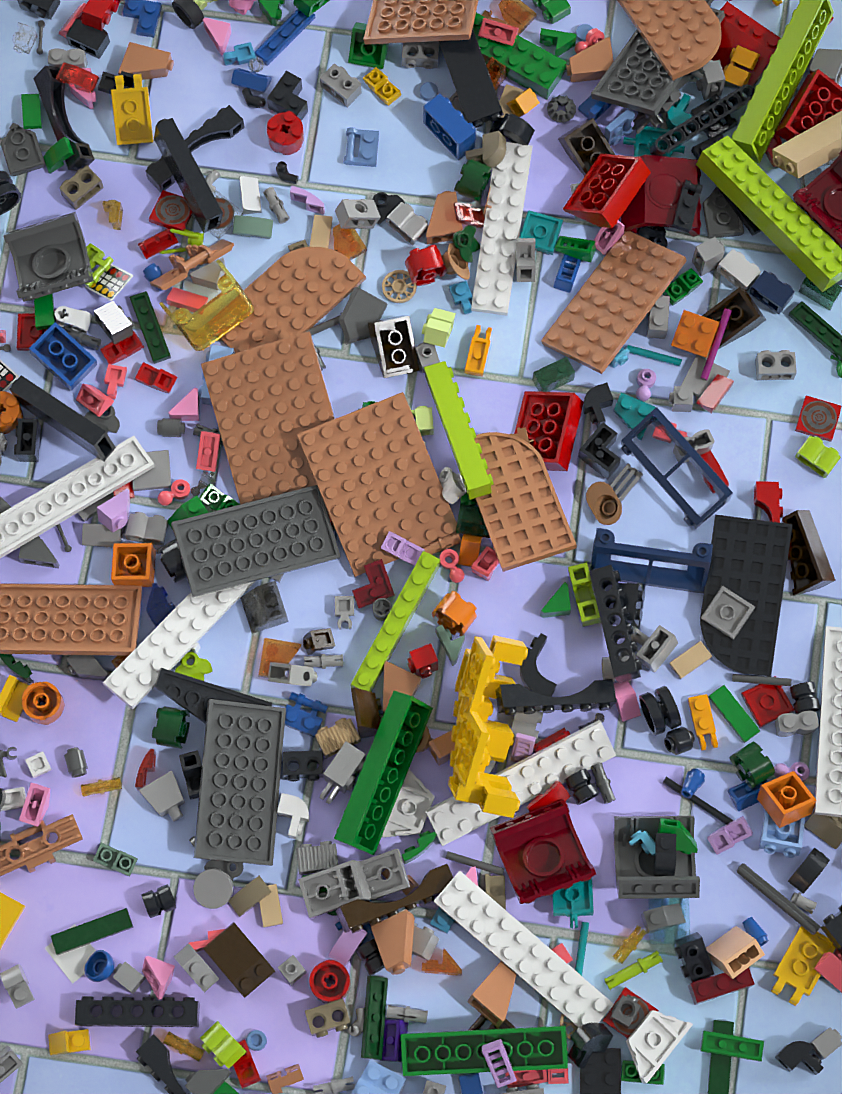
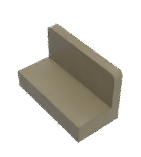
M813 812L804 824L805 828L832 848L837 849L842 843V817L817 815Z
M485 874V893L506 910L505 875L489 876V874Z

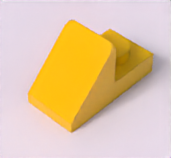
M89 1029L69 1032L61 1031L48 1035L50 1056L91 1050Z

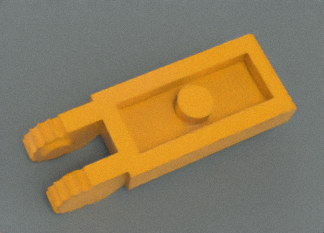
M476 325L464 373L483 377L491 343L492 328L488 327L486 338L483 339L479 338L481 325Z
M708 695L689 697L688 704L701 751L706 750V742L703 735H710L711 745L713 748H718L715 734L716 729Z

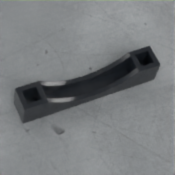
M44 66L33 79L57 141L63 137L68 138L74 155L65 160L68 170L78 171L80 168L89 166L95 159L89 144L82 141L76 135L68 121L64 102L65 81L60 68Z
M228 105L226 108H221L212 119H207L198 130H193L189 137L185 139V142L192 153L195 149L211 141L231 139L245 128L244 120ZM163 156L157 162L151 163L145 170L147 179L160 193L162 190L168 189L176 181Z
M594 680L582 691L563 697L540 695L528 690L521 684H500L495 690L498 713H505V715H514L517 712L533 714L536 711L552 713L555 710H562L563 713H567L575 709L587 712L599 708L600 711H606L611 709L616 703L613 680Z
M153 1034L136 1051L139 1055L136 1059L144 1067L148 1065L153 1070L150 1074L158 1082L162 1080L167 1085L164 1089L169 1094H187L173 1073L170 1062V1050Z

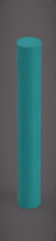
M631 345L627 346L630 351L629 353L676 366H680L682 359Z
M581 922L575 971L581 976L589 930L588 922Z

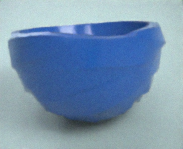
M104 950L95 951L85 964L84 972L86 977L93 982L106 980L114 971V960Z

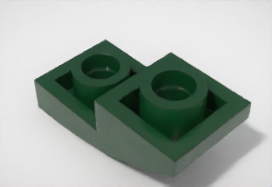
M0 654L1 660L16 676L28 683L33 681L30 677L33 673L27 664L23 666L21 661L16 663L12 654Z

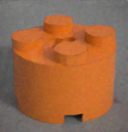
M0 391V433L8 434L16 429L19 418L23 419V412L15 396L9 392Z
M451 591V593L445 594L432 611L433 618L436 616L439 619L437 623L443 625L445 629L448 628L451 634L455 635L457 632L460 633L459 636H463L477 618L475 612L477 607L471 602L464 601L457 592Z
M49 682L33 683L23 692L22 707L33 722L49 725L55 722L63 713L65 706L63 697L53 684ZM41 701H43V702L46 701V704H45V705H40V702H41Z

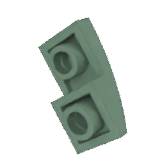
M235 215L232 234L270 239L272 237L273 220Z
M101 842L92 861L130 877L138 858Z

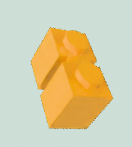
M737 45L730 54L731 63L729 66L726 65L723 70L725 81L739 87L748 84L752 74L735 67L737 63L754 70L760 55Z

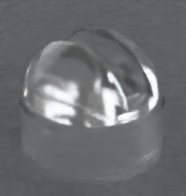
M258 57L252 58L248 63L249 70L255 73L262 71L264 68L263 60Z

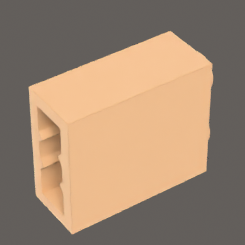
M737 926L706 947L712 963L732 979L765 955L757 940Z

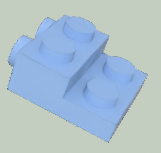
M765 810L759 848L764 849V852L768 854L780 852L784 853V856L788 858L799 856L802 849L805 817L779 828Z
M369 1060L352 1094H400L407 1079Z

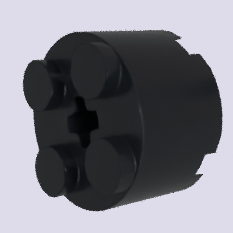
M176 539L156 549L157 554L161 553L160 556L162 558L160 560L169 576H175L173 579L174 583L187 577Z

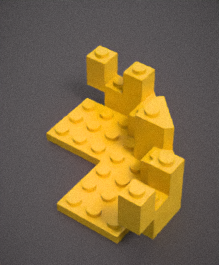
M493 635L490 648H488L482 637L475 636L471 649H465L455 684V692H458V701H454L453 717H457L456 726L453 725L451 738V741L455 742V750L450 753V767H453V776L449 777L448 785L455 800L479 804L482 812L514 818L515 812L519 810L520 800L516 793L511 791L512 786L507 777L484 773L485 767L489 766L490 760L502 763L506 760L509 747L514 742V734L508 724L488 720V717L493 713V705L489 698L496 699L495 690L500 684H516L512 677L495 674L500 669L499 661L522 665L523 660L527 658L528 649L523 641Z

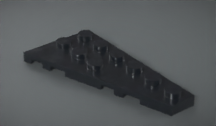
M160 668L155 684L157 690L205 724L209 699L272 706V702L164 668Z

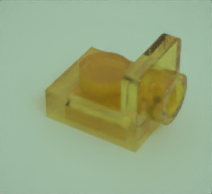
M116 200L103 201L104 211L109 212V223L112 224L114 230H121L123 217L121 202Z

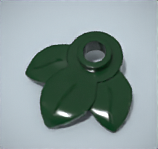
M471 225L465 226L462 231H457L453 235V245L459 250L460 257L468 263L473 262L472 253L478 251L481 246L474 237L476 227Z

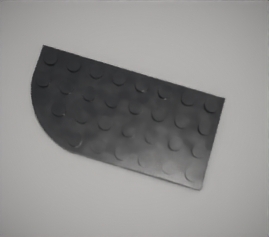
M715 514L711 544H713L711 564L704 588L700 616L703 638L716 659L729 669L741 674L771 677L792 524ZM722 586L755 606V609L734 640L701 619Z

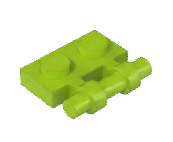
M91 243L87 246L91 269L96 265L99 267L92 272L94 281L85 283L89 288L100 280L99 277L104 271L107 272L110 269V265L114 261L110 256L103 260L104 252Z

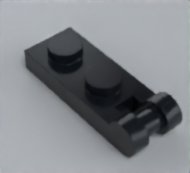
M684 180L671 227L687 233L691 231L703 185L698 183L695 185L690 180ZM688 190L692 191L693 195L687 194Z

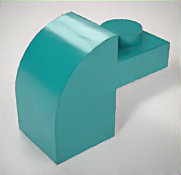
M684 93L682 98H679L675 105L667 111L666 125L669 130L693 117L685 112L689 106L691 96Z

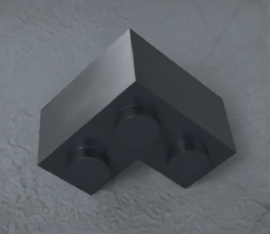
M286 70L267 97L268 108L277 114L291 111L302 121L308 112L307 101L298 96L303 89L302 79Z
M602 422L579 449L578 457L608 480L619 467L621 458L609 450L615 443L618 433Z

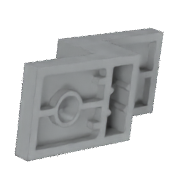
M397 848L363 861L351 860L298 879L309 918L334 911L339 906L356 899L370 902L410 888L400 850ZM387 868L390 876L388 879L383 880L381 872ZM324 886L327 888L328 893L326 897L321 898L319 890Z

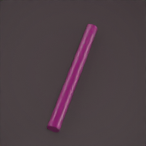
M724 309L700 377L702 380H708L732 312L730 309Z

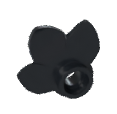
M379 192L373 196L372 200H374L381 217L377 224H381L401 202L405 204L400 196H388L384 192ZM383 200L385 203L380 204L378 201Z
M643 226L638 228L637 234L655 243L661 242L659 245L667 248L668 242L665 238L666 230L664 227L654 226L652 229Z

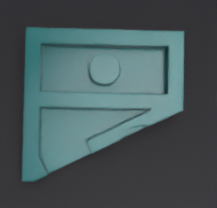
M621 393L614 412L619 418L623 419L624 424L628 428L633 430L656 407ZM647 428L637 435L639 440L642 441Z

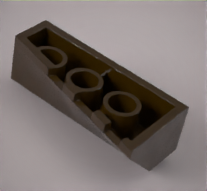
M796 510L782 518L783 523L792 524L788 560L791 562L792 571L790 572V577L794 583V589H792L793 596L820 589L836 581L810 510Z

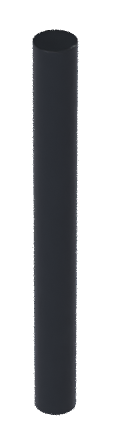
M666 776L662 783L683 796L681 794L682 786ZM696 795L686 798L726 825L733 821V819Z

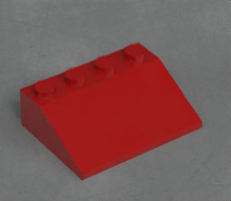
M727 1L720 9L725 14L724 19L720 23L721 43L711 60H719L722 70H724L725 66H729L731 63L730 54L737 45L759 54L760 57L754 70L737 63L735 67L752 74L748 85L754 86L762 77L763 71L767 69L770 57L775 53L777 43L782 38Z
M819 69L808 74L775 133L788 141L842 111V87Z
M600 154L563 207V210L596 226L613 228L651 172L641 157Z
M524 391L514 434L518 433L517 428L526 427L528 439H534L529 444L539 452L546 469L550 471H568L584 402L575 393Z

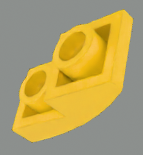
M377 67L363 77V81L388 106L402 95L401 91L389 82L388 77Z

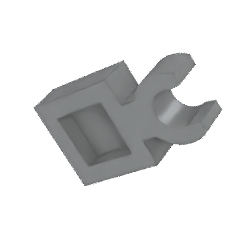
M335 596V617H341L337 622L338 629L341 630L343 622H347L349 629H352V621L349 616H354V596Z

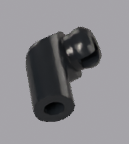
M250 88L242 90L243 97L249 107L261 108L266 105V100L263 97L253 96Z
M278 162L276 172L280 180L297 184L299 176L290 174L285 162Z

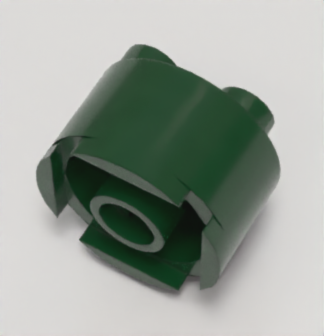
M472 159L467 160L466 164L464 163L460 171L462 177L460 181H457L454 191L479 202L482 195H479L480 191L485 190L492 167Z
M166 706L158 708L156 712L157 725L152 730V738L156 739V744L182 749L181 743H186L189 733L190 722H186V716L190 717V713L184 709Z
M754 741L729 757L731 763L738 769L736 771L738 778L742 782L746 781L751 789L757 787L775 773L771 760L768 756H764L761 753L763 749Z

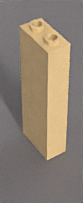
M842 111L772 149L774 165L794 177L800 178L839 156L842 150Z

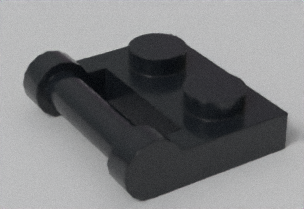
M718 94L713 95L709 100L692 109L690 114L692 116L698 114L721 98ZM729 115L724 118L727 122L723 125L719 121L706 129L704 133L709 139L720 133L724 134L738 124L736 118Z

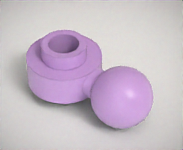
M642 369L638 373L637 383L640 386L636 391L638 400L647 401L651 396L648 388L653 387L656 381V374L651 369Z
M796 762L790 768L783 763H778L774 766V776L776 778L794 771L801 781L804 782L810 774L808 766L802 762ZM797 769H801L803 774H800Z

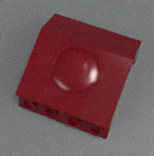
M841 150L839 156L827 169L806 187L797 190L792 196L796 204L802 207L809 217L842 248Z
M655 155L638 156L641 157L651 173L621 216V223L625 226L624 231H631L636 234L637 228L643 226L671 227L684 180H690L695 185L697 183L700 184L701 170L696 165L697 159ZM688 190L687 194L693 195V192ZM700 197L692 228L689 232L693 237L700 235Z
M564 799L490 827L499 856L520 904L532 903L536 898L550 896L556 890L570 888L574 883L588 881L592 876L596 875L595 869L588 860L569 815L568 805Z

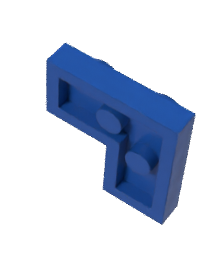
M125 0L122 13L125 17L139 19L136 29L137 35L154 38L162 4L147 0Z

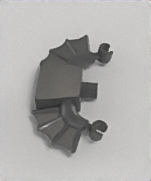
M700 68L684 75L656 116L638 111L636 118L633 120L634 126L632 130L640 133L649 123L654 128H657L660 123L664 122L658 114L667 112L679 100L681 96L679 89L694 77L699 81L705 71Z

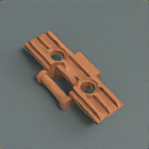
M221 239L210 247L203 244L199 246H191L189 244L185 249L190 258L185 261L183 257L175 256L174 254L169 256L168 258L173 269L150 282V285L167 290L187 278L189 270L195 268L198 264H210L230 252L234 243Z
M71 814L48 825L42 820L38 827L32 826L17 834H10L12 841L0 846V876L25 865L28 871L32 873L36 871V866L47 861L50 864L55 863L56 859L52 853L83 840L74 815ZM43 831V836L19 845L18 841ZM51 833H56L58 836L55 843H48ZM12 850L20 851L21 855L17 860L10 858Z

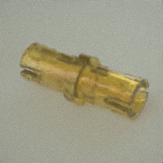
M120 777L108 780L98 779V782L81 784L83 797L99 793L104 795L105 792L122 789Z
M639 925L636 926L627 939L624 938L623 944L612 956L616 961L618 959L620 964H623L630 953L637 949L636 946L647 934L644 929L640 932L641 927Z
M170 1031L163 1041L164 1044L178 1050L179 1054H185L198 1062L205 1052L204 1049L190 1043V1040H184Z

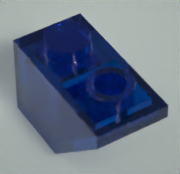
M157 583L152 585L146 607V612L155 627L176 608L173 602L168 603L165 598L168 596L163 586L159 587Z

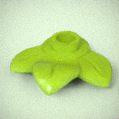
M188 652L180 660L181 664L175 669L177 673L202 681L205 679L204 674L213 672L211 663L207 659L199 658L194 652ZM189 659L194 660V663L192 665L187 664V661Z

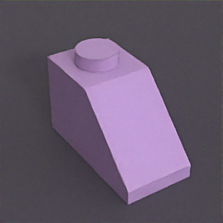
M128 489L97 507L98 521L111 532H115L128 524L130 511V493Z

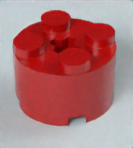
M293 112L278 113L268 120L267 135L272 150L277 153H283V155H291L302 147L304 141L303 124Z
M430 245L421 250L415 248L409 252L410 256L405 260V266L410 279L417 286L431 284L435 282L437 276L442 278L447 272L441 253L436 245Z
M326 960L316 965L309 977L310 988L314 996L324 1003L344 999L350 990L351 980L347 969L341 963L334 960ZM330 977H333V981L335 982V984H331V986L328 987L325 980H329Z

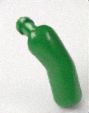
M831 354L830 359L837 361L836 371L839 378H842V362Z

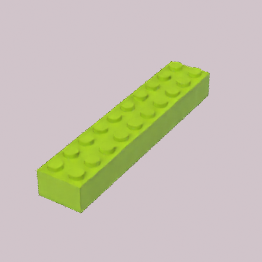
M799 0V4L793 11L789 24L785 27L783 37L778 41L777 49L771 55L769 65L763 71L762 79L759 85L755 87L754 95L748 101L747 109L744 115L740 117L739 125L732 134L731 139L755 163L760 164L834 14L830 0Z
M728 135L702 151L696 165L822 292L842 279V249Z

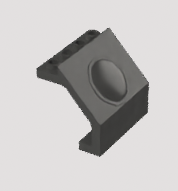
M76 212L6 232L3 235L14 261L19 285L16 292L18 298H22L23 302L94 281L85 237Z
M614 816L613 837L618 899L700 898V877L696 876L695 853L684 854L676 850L675 875L653 876L654 856L644 851L641 846L642 840L634 846H631L629 843L632 840L631 836L639 830L642 832L647 831L655 842L660 818L681 821L694 838V816Z

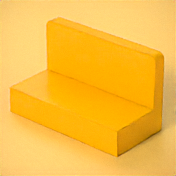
M12 675L8 676L0 693V716L18 722L23 711L22 695L29 685L20 682L17 677Z

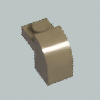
M500 131L483 134L482 148L466 151V159H472L494 168L505 157V137Z

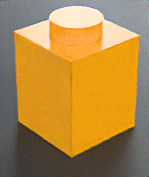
M528 88L506 104L514 115L521 117L540 102L531 88Z

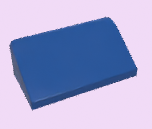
M238 68L233 71L231 83L265 92L272 77Z
M767 780L753 789L745 781L727 790L738 812L759 802L757 797L762 784L767 783Z

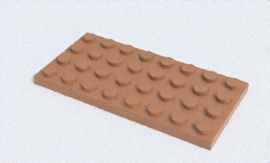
M624 231L623 236L612 246L542 338V344L602 374L687 262L686 257L631 231Z
M0 584V654L129 656L137 647L142 586Z

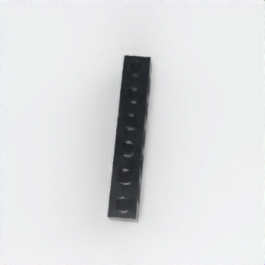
M612 565L591 570L589 573L614 678L618 683L641 677L640 670H642V664L635 652H638L635 640L632 641L631 634H634L632 624L628 623L627 617L630 616L627 605L623 603L625 594L623 588H620L618 583L621 581L620 573ZM608 585H612V588L610 590L605 591V588ZM611 603H616L615 607L609 608ZM621 620L619 625L613 626L615 621ZM620 638H625L623 643L617 644ZM624 656H629L627 661L621 662Z
M82 996L81 1000H76L75 1025L83 1027H199L200 1002L195 1001L194 997H183V1001H175V997H163L162 1001H154L155 997H142V1000H134V997H122V1000H114V997L104 996L102 1000H94L92 996ZM101 1006V1015L94 1017L92 1014L93 1008ZM116 1006H121L122 1014L114 1017L112 1014L113 1009ZM141 1006L143 1009L142 1015L134 1017L133 1009ZM162 1007L163 1014L160 1017H154V1008ZM176 1007L183 1008L182 1016L174 1017L173 1011Z

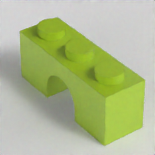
M587 562L568 567L582 627L601 623Z

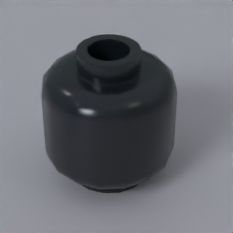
M679 727L667 732L664 744L669 752L679 755L692 749L695 737L692 731L685 727Z

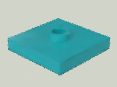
M528 210L519 238H535V250L553 255L563 220Z

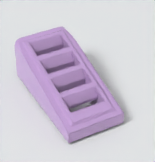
M517 733L511 761L519 762L531 756L536 738Z
M499 1039L483 1045L482 1052L497 1088L517 1081L502 1040ZM498 1049H499V1051H498V1052H495V1053H492V1054H489V1053H490V1052H493V1051H495V1050H498ZM502 1056L503 1058L499 1061L492 1062L493 1059H496L498 1057ZM506 1065L505 1068H502L497 1071L495 1070V1068ZM509 1072V1076L501 1079L498 1078L499 1075Z

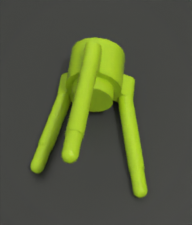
M170 229L172 233L187 236L188 244L191 246H199L204 242V233L186 229L184 231ZM185 247L163 250L160 254L186 252Z

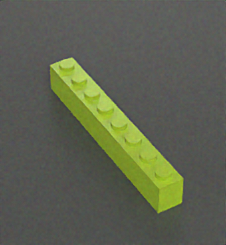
M446 361L424 367L426 381L469 499L492 493L491 485H494L491 474L487 475L486 470L488 466L485 458L481 459V446L474 440L476 433L474 428L469 426V423H471L468 412L464 413L463 408H465L463 398L457 394L459 393V387L457 382L452 380L454 378L452 368L447 367Z
M425 551L422 552L351 682V688L373 691L384 670L385 662L391 658L440 567L439 558Z

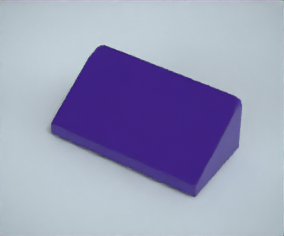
M385 1019L382 1060L380 1061L402 1062L401 1034L408 1033V1023L404 1022V1020Z

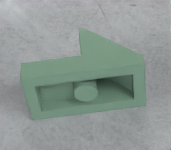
M443 625L435 628V633L452 666H454L464 644L465 635L451 641L453 638L449 629H445Z

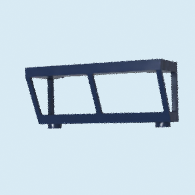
M657 407L621 440V450L627 456L635 457L684 512L685 518L683 519L689 527L693 526L697 529L730 501L733 492ZM651 423L662 432L664 431L685 455L665 475H662L632 441ZM687 459L713 486V490L720 499L701 517L667 480Z
M597 528L593 543L590 571L612 565L620 573L621 581L619 582L703 594L711 564L713 544L698 543L693 547L692 553L615 543V536L612 531ZM611 555L649 560V563L644 565L611 560ZM653 561L687 565V571L652 566Z

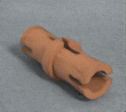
M455 532L443 538L439 537L437 538L438 540L423 545L422 548L425 549V552L433 555L460 544L461 538L458 532Z

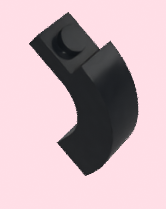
M540 633L538 638L534 637L530 644L532 649L527 647L528 654L527 658L523 660L522 665H520V676L523 685L528 690L552 697L557 684L543 677L536 664V660L548 637Z

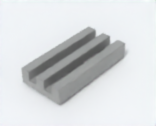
M629 463L610 484L614 488L628 470L630 471L615 490L616 495H618L633 475L636 476L619 497L621 502L643 476V473L638 472Z

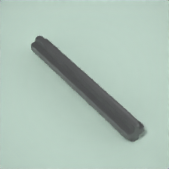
M745 863L738 867L737 873L812 935L816 934L820 929L818 923Z

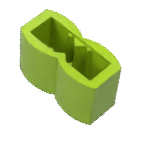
M809 436L795 455V458L801 463L810 467L824 478H827L841 458L836 449L826 447L823 441L816 436Z
M218 1021L200 1037L204 1042L201 1046L208 1054L213 1052L216 1055L213 1059L220 1067L225 1065L229 1069L247 1052Z

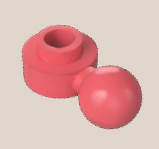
M597 28L591 29L586 35L585 42L580 41L576 43L574 48L576 54L605 38L604 33Z
M183 479L174 481L171 491L159 493L158 502L163 506H168L172 503L173 498L179 500L187 498L190 494L189 483ZM183 486L184 489H183V490H178L177 487Z
M452 549L444 550L439 557L440 565L445 569H450L449 577L452 582L460 583L463 581L465 574L462 569L457 568L459 556ZM450 557L452 562L447 563L445 558Z

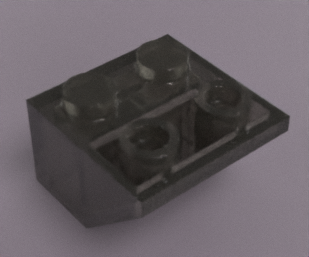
M276 581L257 586L240 597L252 634L289 622Z

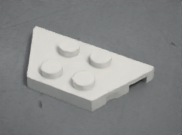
M410 769L407 772L381 838L419 835L422 832L427 819L425 810L432 806L435 796Z
M652 1010L629 1036L626 1043L643 1084H646L689 1031L693 1025L691 1022H684L676 1019V1017L666 1016Z

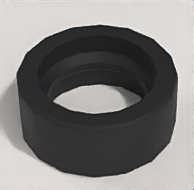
M174 0L172 2L175 13L189 28L195 29L203 22L204 15L194 0Z

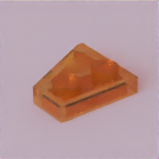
M502 0L498 4L504 21L508 22L507 25L519 28L517 35H520L537 17V13L521 0Z
M340 224L333 227L335 251L342 253L350 261L367 251L366 246L355 229H341Z
M264 638L258 677L268 678L270 662L289 664L301 648V644Z

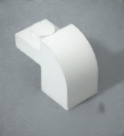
M285 793L281 794L277 810L278 816L292 818L288 836L291 839L297 840L298 835H302L304 823H301V821L309 822L310 820L308 808L299 797Z

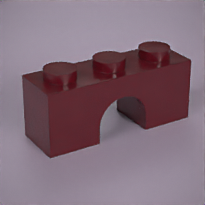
M748 967L733 979L726 973H721L690 983L688 988L694 1005L728 993L750 988L755 983Z

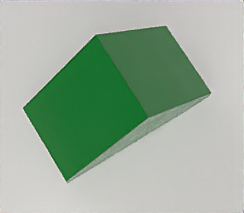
M566 582L561 585L540 612L541 617L570 615L571 605L568 584Z

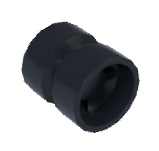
M814 682L799 683L789 688L791 698L796 701L793 704L795 714L798 715L804 711L817 712L821 709L818 698L814 697L817 693Z
M586 768L570 775L564 780L569 791L574 792L572 796L577 805L593 799L600 793L595 783L590 782L591 776Z
M168 884L158 887L157 892L150 890L141 894L150 919L161 915L163 910L169 912L177 909Z
M375 938L356 949L360 960L365 961L364 967L369 975H373L385 968Z

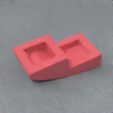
M225 929L207 931L208 940L189 942V944L196 952L202 951L208 943Z

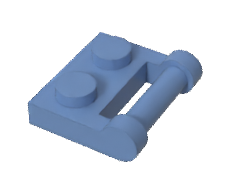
M626 110L605 127L604 137L610 146H615L620 142L622 136H629L632 133L631 123L635 117L633 110Z
M353 127L347 128L346 135L348 140L344 164L376 167L379 131L361 130ZM355 137L360 138L358 158L353 157Z

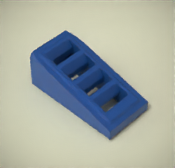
M564 254L553 287L555 289L568 293L572 291L581 260ZM566 261H569V262H572V263H576V265L567 263Z

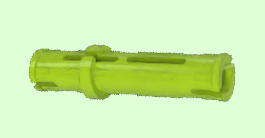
M656 950L643 959L638 958L637 962L604 978V981L608 985V989L612 990V988L642 972L644 974L647 973L648 969L662 963L663 960Z

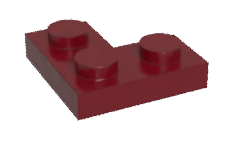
M382 559L363 565L370 584L352 590L358 608L373 604L379 598L387 599L395 596Z

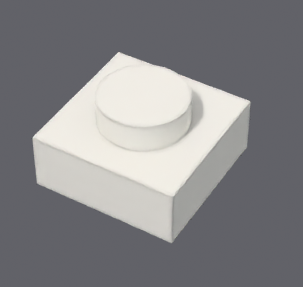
M43 751L25 759L33 778L52 770Z

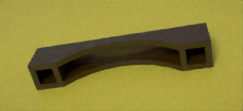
M448 864L430 870L424 876L418 888L400 900L389 903H373L356 899L339 906L336 913L344 932L351 931L353 934L363 930L364 925L370 924V926L381 922V919L384 917L389 918L404 909L411 911L417 908V904L422 902L424 905L435 900L434 897H437L454 877Z

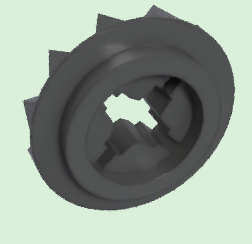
M559 94L558 97H552L548 103L547 113L552 120L564 123L574 117L576 105L573 99L571 100L568 96L564 97ZM558 105L565 106V111L562 109L558 110Z

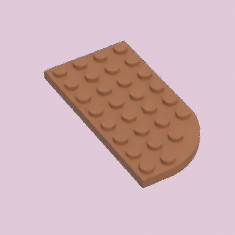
M617 0L672 80L700 69L713 58L721 43L720 21L705 0Z
M324 247L299 248L286 253L206 324L229 348H234L235 353L305 333L346 298L355 287L364 282L366 276L340 252Z
M487 432L476 435L474 440L481 446L482 454L480 456L481 459L485 458L488 466L486 472L487 475L491 474L494 485H491L492 493L477 497L475 500L502 571L505 572L576 549V542L539 452L525 440L511 434Z

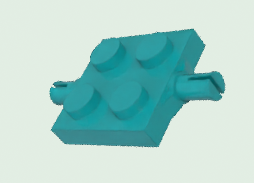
M646 126L640 133H637L635 138L624 136L623 144L633 145L634 157L651 155L649 151L650 145L670 130ZM658 145V148L660 150H663L661 145ZM679 146L664 156L671 157L673 152L684 154L685 146Z
M592 878L588 881L574 883L573 886L567 889L561 888L552 894L553 916L570 917V928L572 929L573 921L574 929L578 928L579 916H593Z

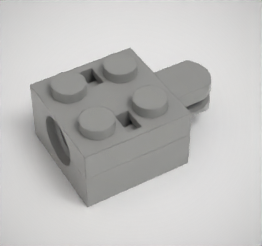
M346 741L323 773L324 779L328 784L319 798L324 800L332 790L326 800V803L330 805L339 791L344 794L347 790L351 791L356 783L355 778L362 770L366 754Z

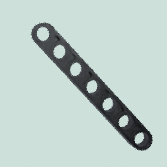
M743 85L668 131L650 145V154L664 156L744 107L752 99L755 89L751 85ZM658 145H661L663 150H660L658 148Z

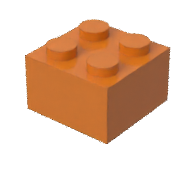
M683 310L671 346L707 359L719 322Z
M114 543L111 581L114 585L154 587L156 550L152 543Z
M794 771L762 784L757 800L779 828L812 814L816 803L815 797Z

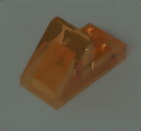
M444 948L442 964H438V960H426V963L422 962L421 973L462 976V969Z

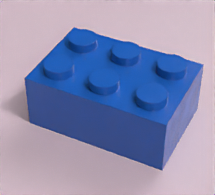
M438 94L423 106V123L458 161L466 155V151L475 148V127L470 122H466L463 114L452 107V103L447 97L444 98L441 94Z
M56 322L29 348L30 354L70 391L97 366V360Z

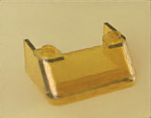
M219 259L216 262L224 274L217 282L221 293L193 314L186 308H179L171 313L163 302L159 303L169 320L196 351L206 349L254 311L251 300Z

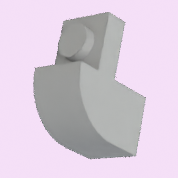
M517 238L516 281L535 282V238Z
M20 964L0 973L3 985L8 991L15 1009L35 1000L28 985L29 981Z

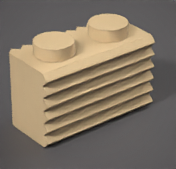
M341 718L335 722L336 725L328 728V726H325L317 731L318 734L315 735V738L323 751L325 759L337 754L346 741L353 746L361 742V738L351 718L347 720L346 718Z

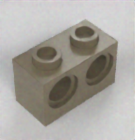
M88 165L80 168L72 178L65 180L59 187L61 195L75 210L104 188L102 180ZM86 179H91L88 183L84 182ZM73 190L77 191L75 194H70Z
M344 999L305 1010L311 1035H316L317 1038L328 1035V1031L336 1029V1032L348 1029L347 1025L351 1024ZM336 1011H341L344 1014V1018L339 1022L332 1019L333 1013ZM316 1017L324 1019V1025L320 1028L313 1026V1020Z

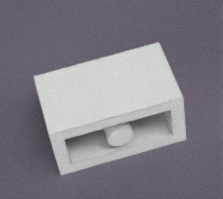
M734 249L721 260L716 270L736 288L741 287L746 291L751 288L761 274L756 264L750 263L741 252Z

